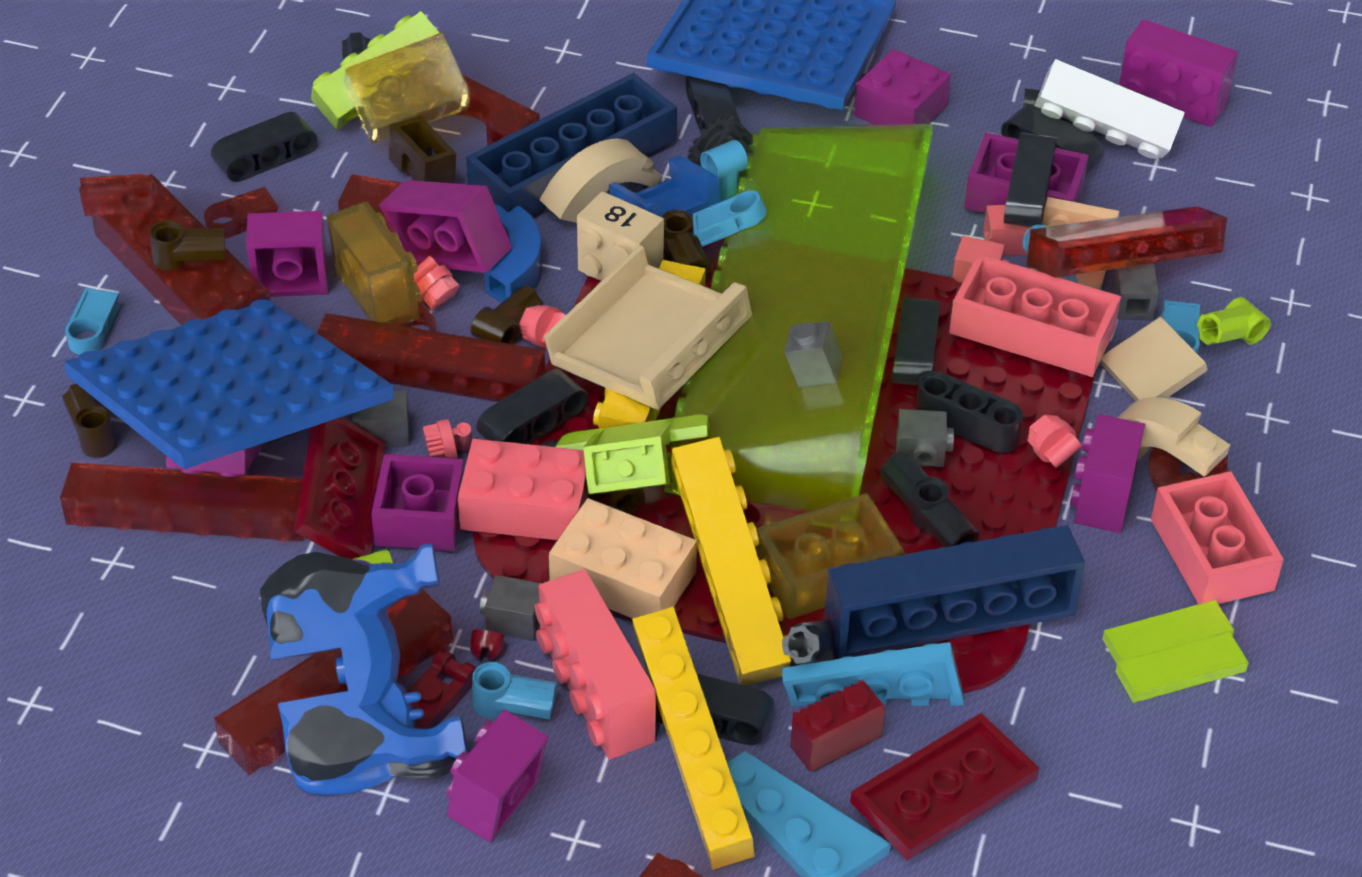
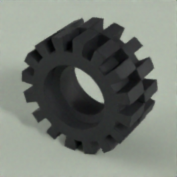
M725 114L724 117H718L716 123L714 121L708 124L709 128L706 130L702 129L700 132L701 136L693 141L695 145L689 148L688 152L690 154L687 155V158L702 167L700 157L703 152L731 140L740 142L745 152L749 153L751 149L749 145L753 144V135L733 115Z

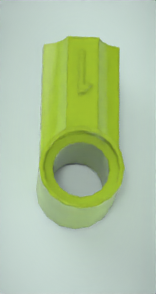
M1238 297L1231 301L1224 310L1201 314L1197 327L1200 333L1199 338L1207 345L1240 338L1248 345H1253L1262 340L1271 327V320L1245 297Z

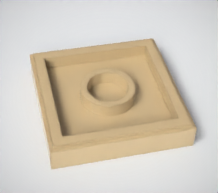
M1161 316L1105 353L1100 361L1101 365L1135 401L1149 397L1168 398L1208 371L1206 362Z

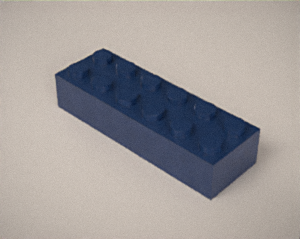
M633 72L467 156L468 185L487 186L494 204L500 205L507 212H510L519 205L530 215H533L547 208L540 201V198L555 174L565 163L583 149L608 139H625L646 156L677 140V107Z
M1069 525L1055 528H1043L1038 531L1016 535H1004L999 538L978 542H965L960 545L934 550L926 549L901 556L883 557L879 560L857 564H844L828 569L824 621H831L834 650L837 659L846 656L868 655L886 650L1075 616L1085 560Z

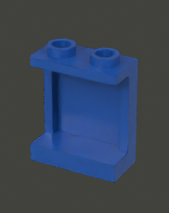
M681 155L669 160L671 179L637 193H633L617 182L609 184L610 195L660 217L669 210L679 209L689 213L693 220V213L722 202L718 176Z

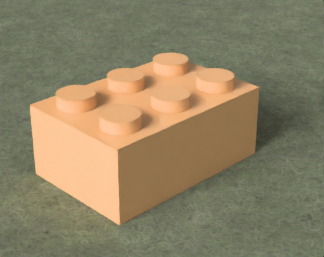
M587 498L549 552L550 581L585 569L608 609L631 618H637L675 606L696 573L697 540Z

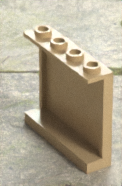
M639 246L562 320L552 327L544 336L552 365L658 410L752 316L746 286L734 282L723 294L648 265L645 249Z

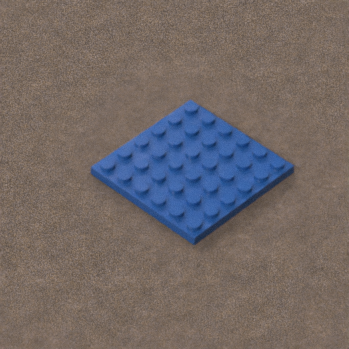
M683 0L648 52L646 67L658 69L663 73H677L727 84V87L754 90L763 95L781 96L794 102L817 104L826 109L843 110L895 12L896 0Z
M257 300L252 302L250 306L236 310H223L216 316L203 320H190L185 322L183 326L170 330H156L151 332L149 336L133 341H120L113 347L100 351H86L77 358L65 361L66 376L184 470L394 399L392 384L269 300Z

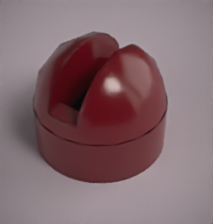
M472 630L470 639L472 655L480 660L481 651L488 652V662L495 660L501 654L505 635L488 630Z

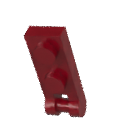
M444 649L440 650L433 658L431 666L407 691V693L419 692L421 694L420 701L412 703L413 709H422L424 711L423 718L415 720V727L423 729L436 727L472 688L473 673L477 667L468 662L461 664L456 661L454 654ZM447 675L454 678L450 684L443 682Z

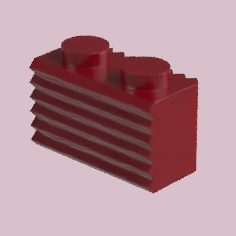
M858 680L857 684L851 683L849 688L844 687L843 691L837 690L836 695L830 694L829 698L823 697L821 702L815 701L814 705L808 704L807 709L801 708L800 713L793 712L790 748L808 771L812 772L882 737V726H884L883 721H885L883 716H885L884 711L886 710L884 704L865 681Z

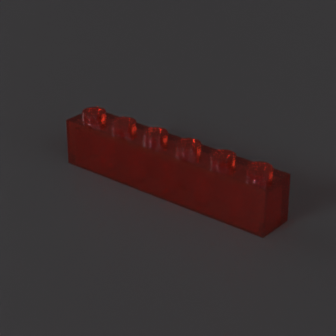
M1199 206L1030 229L1026 265L1057 278L1221 253L1224 248L1228 217Z
M330 313L325 314L317 331V334L390 384L499 402L541 377L546 371L545 350Z
M71 462L60 496L67 525L274 539L278 541L303 542L304 540L303 536L295 532L303 479L242 474L235 477H226L214 472L188 474L181 472V470Z
M424 590L419 595L406 597L387 609V615L395 630L401 655L398 678L408 675L417 665L432 655H436L440 650H445L453 642L451 615ZM341 649L313 654L214 718L220 746L248 775L261 767L272 764L279 755L286 752L278 703L348 691L347 684H340L337 675L336 658L342 657Z

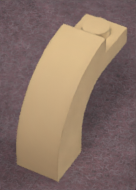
M608 139L583 149L565 163L546 187L540 201L558 218L577 223V215L601 191L607 192L609 184L614 182L618 184L634 182L652 187L658 185L663 176L652 167L654 162L643 155L629 141L625 139Z
M1162 397L1144 398L1131 404L1117 417L1145 424L1137 462L1149 451L1150 447H1156L1172 454L1205 477L1228 454L1231 446L1198 423L1201 412L1173 399Z

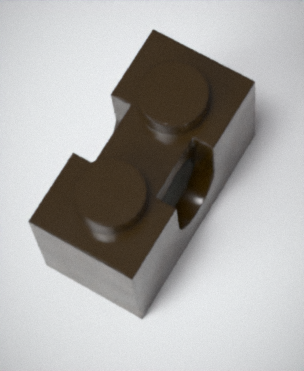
M422 116L390 125L389 160L400 172L412 176V181L455 184L456 152Z

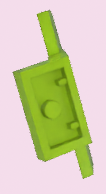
M700 414L578 431L564 435L556 447L584 450L588 494L594 495L670 484L666 445H669L672 441L708 437L710 423L707 415Z

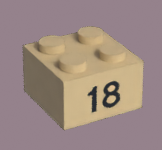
M603 191L577 215L579 271L603 281L639 246L645 249L648 265L659 269L663 260L664 218Z

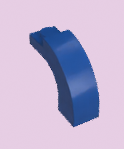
M494 204L512 246L487 273H484L485 293L500 303L518 288H523L525 285L535 289L542 271L539 228L531 215L519 205L510 212H507L500 205Z

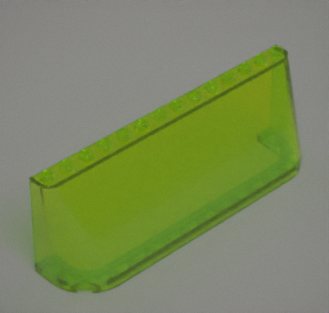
M932 124L761 127L759 134L753 133V144L750 145L751 149L749 151V154H753V156L747 155L748 166L743 172V176H747V178H740L737 195L745 191H757L768 209L767 214L758 224L725 237L724 244H727L728 247L721 246L717 266L722 268V270L714 271L711 290L722 294L734 282L746 286L752 316L683 384L682 393L687 394L686 398L679 397L675 418L700 414L707 415L710 423L708 437L672 441L667 445V447L676 448L720 437L723 449H730L733 455L736 472L731 475L735 487L742 486L748 501L807 510L805 519L807 521L853 529L883 373L934 127ZM829 321L843 355L837 383L798 387L784 353L791 325ZM671 450V452H667L670 484L665 485L664 492L680 495L671 466Z

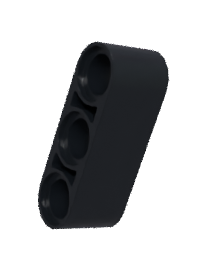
M686 76L687 98L700 132L703 128L705 130L709 128L708 124L714 121L716 123L717 118L720 116L724 117L725 114L733 115L740 122L727 84Z
M1030 104L1023 106L1001 126L1002 136L1018 140L1021 132L1057 137L1056 148L1089 155L1086 172L1102 159L1104 155L1102 144L1093 135L1061 119L1048 117L1041 112L1040 108Z
M291 111L219 139L211 149V157L228 179L233 182H240L309 154L315 148L318 138L298 113Z
M1020 133L1003 223L1032 227L1037 224L1041 225L1057 137Z
M903 297L892 383L918 386L920 377L925 373L932 372L941 301Z
M554 369L485 410L479 417L476 428L486 440L531 444L578 415L588 401V393L561 369Z
M937 371L928 372L920 377L915 410L946 412L947 428H954V434L1000 453L1010 452L1018 446L1023 421V410L1019 405L945 373Z
M697 674L718 738L744 745H757L761 743L775 706L773 698L765 691ZM656 701V721L664 724Z

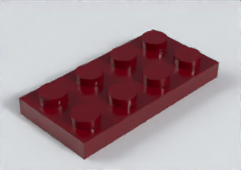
M343 417L311 427L295 526L297 534L339 557L354 559L371 554L374 534L371 513L384 456L385 442Z
M980 713L853 790L850 803L908 861L1036 780L1040 768L987 717Z

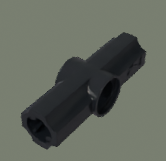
M901 451L890 456L886 464L881 467L880 477L910 509V520L915 526L929 530L944 548L960 545L965 542L978 541L979 530L948 498L949 488L945 482L935 477H929L909 454L905 455Z

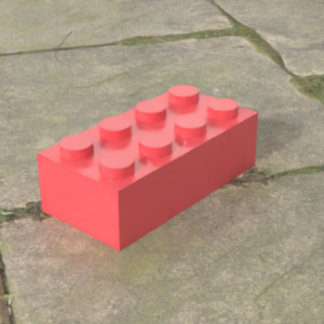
M978 254L953 300L949 333L1093 377L1115 330L1121 296Z
M582 569L539 584V603L535 604V613L540 623V629L536 631L538 645L543 654L549 653L552 657L553 670L560 684H567L574 711L577 715L583 714L587 720V731L595 747L600 745L608 760L655 743L656 690L587 571Z

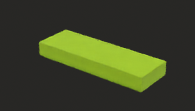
M1212 600L1104 630L1102 640L1117 664V662L1230 632L1233 636L1234 628L1217 601Z
M1226 632L1117 662L1115 672L1132 702L1136 703L1246 672L1249 662L1231 633Z

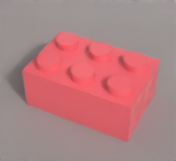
M472 439L458 494L460 530L558 540L589 497L584 450Z
M1231 471L1157 489L1151 521L1198 604L1216 600L1220 604L1275 591L1284 559Z

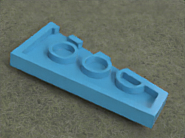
M950 642L941 644L931 643L921 647L902 650H886L881 653L856 657L846 656L837 660L802 663L797 666L782 668L783 684L791 706L814 705L815 701L821 702L823 697L829 698L830 694L836 695L837 690L843 691L844 687L849 688L851 683L857 684L858 680L865 681L884 706H886L887 699H910L911 706H929V699H949L950 706L965 705L963 690Z
M746 751L727 762L746 820L800 877H856L890 854L891 844Z

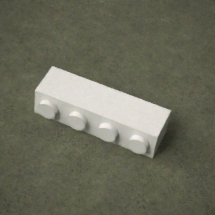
M1056 59L1048 70L1034 105L1041 108V112L1048 117L1055 119L1063 117L1073 121V125L1083 131H1097L1106 135L1105 138L1108 141L1117 145H1125L1126 143L1138 148V152L1141 155L1153 159L1157 157L1163 158L1170 151L1185 113Z

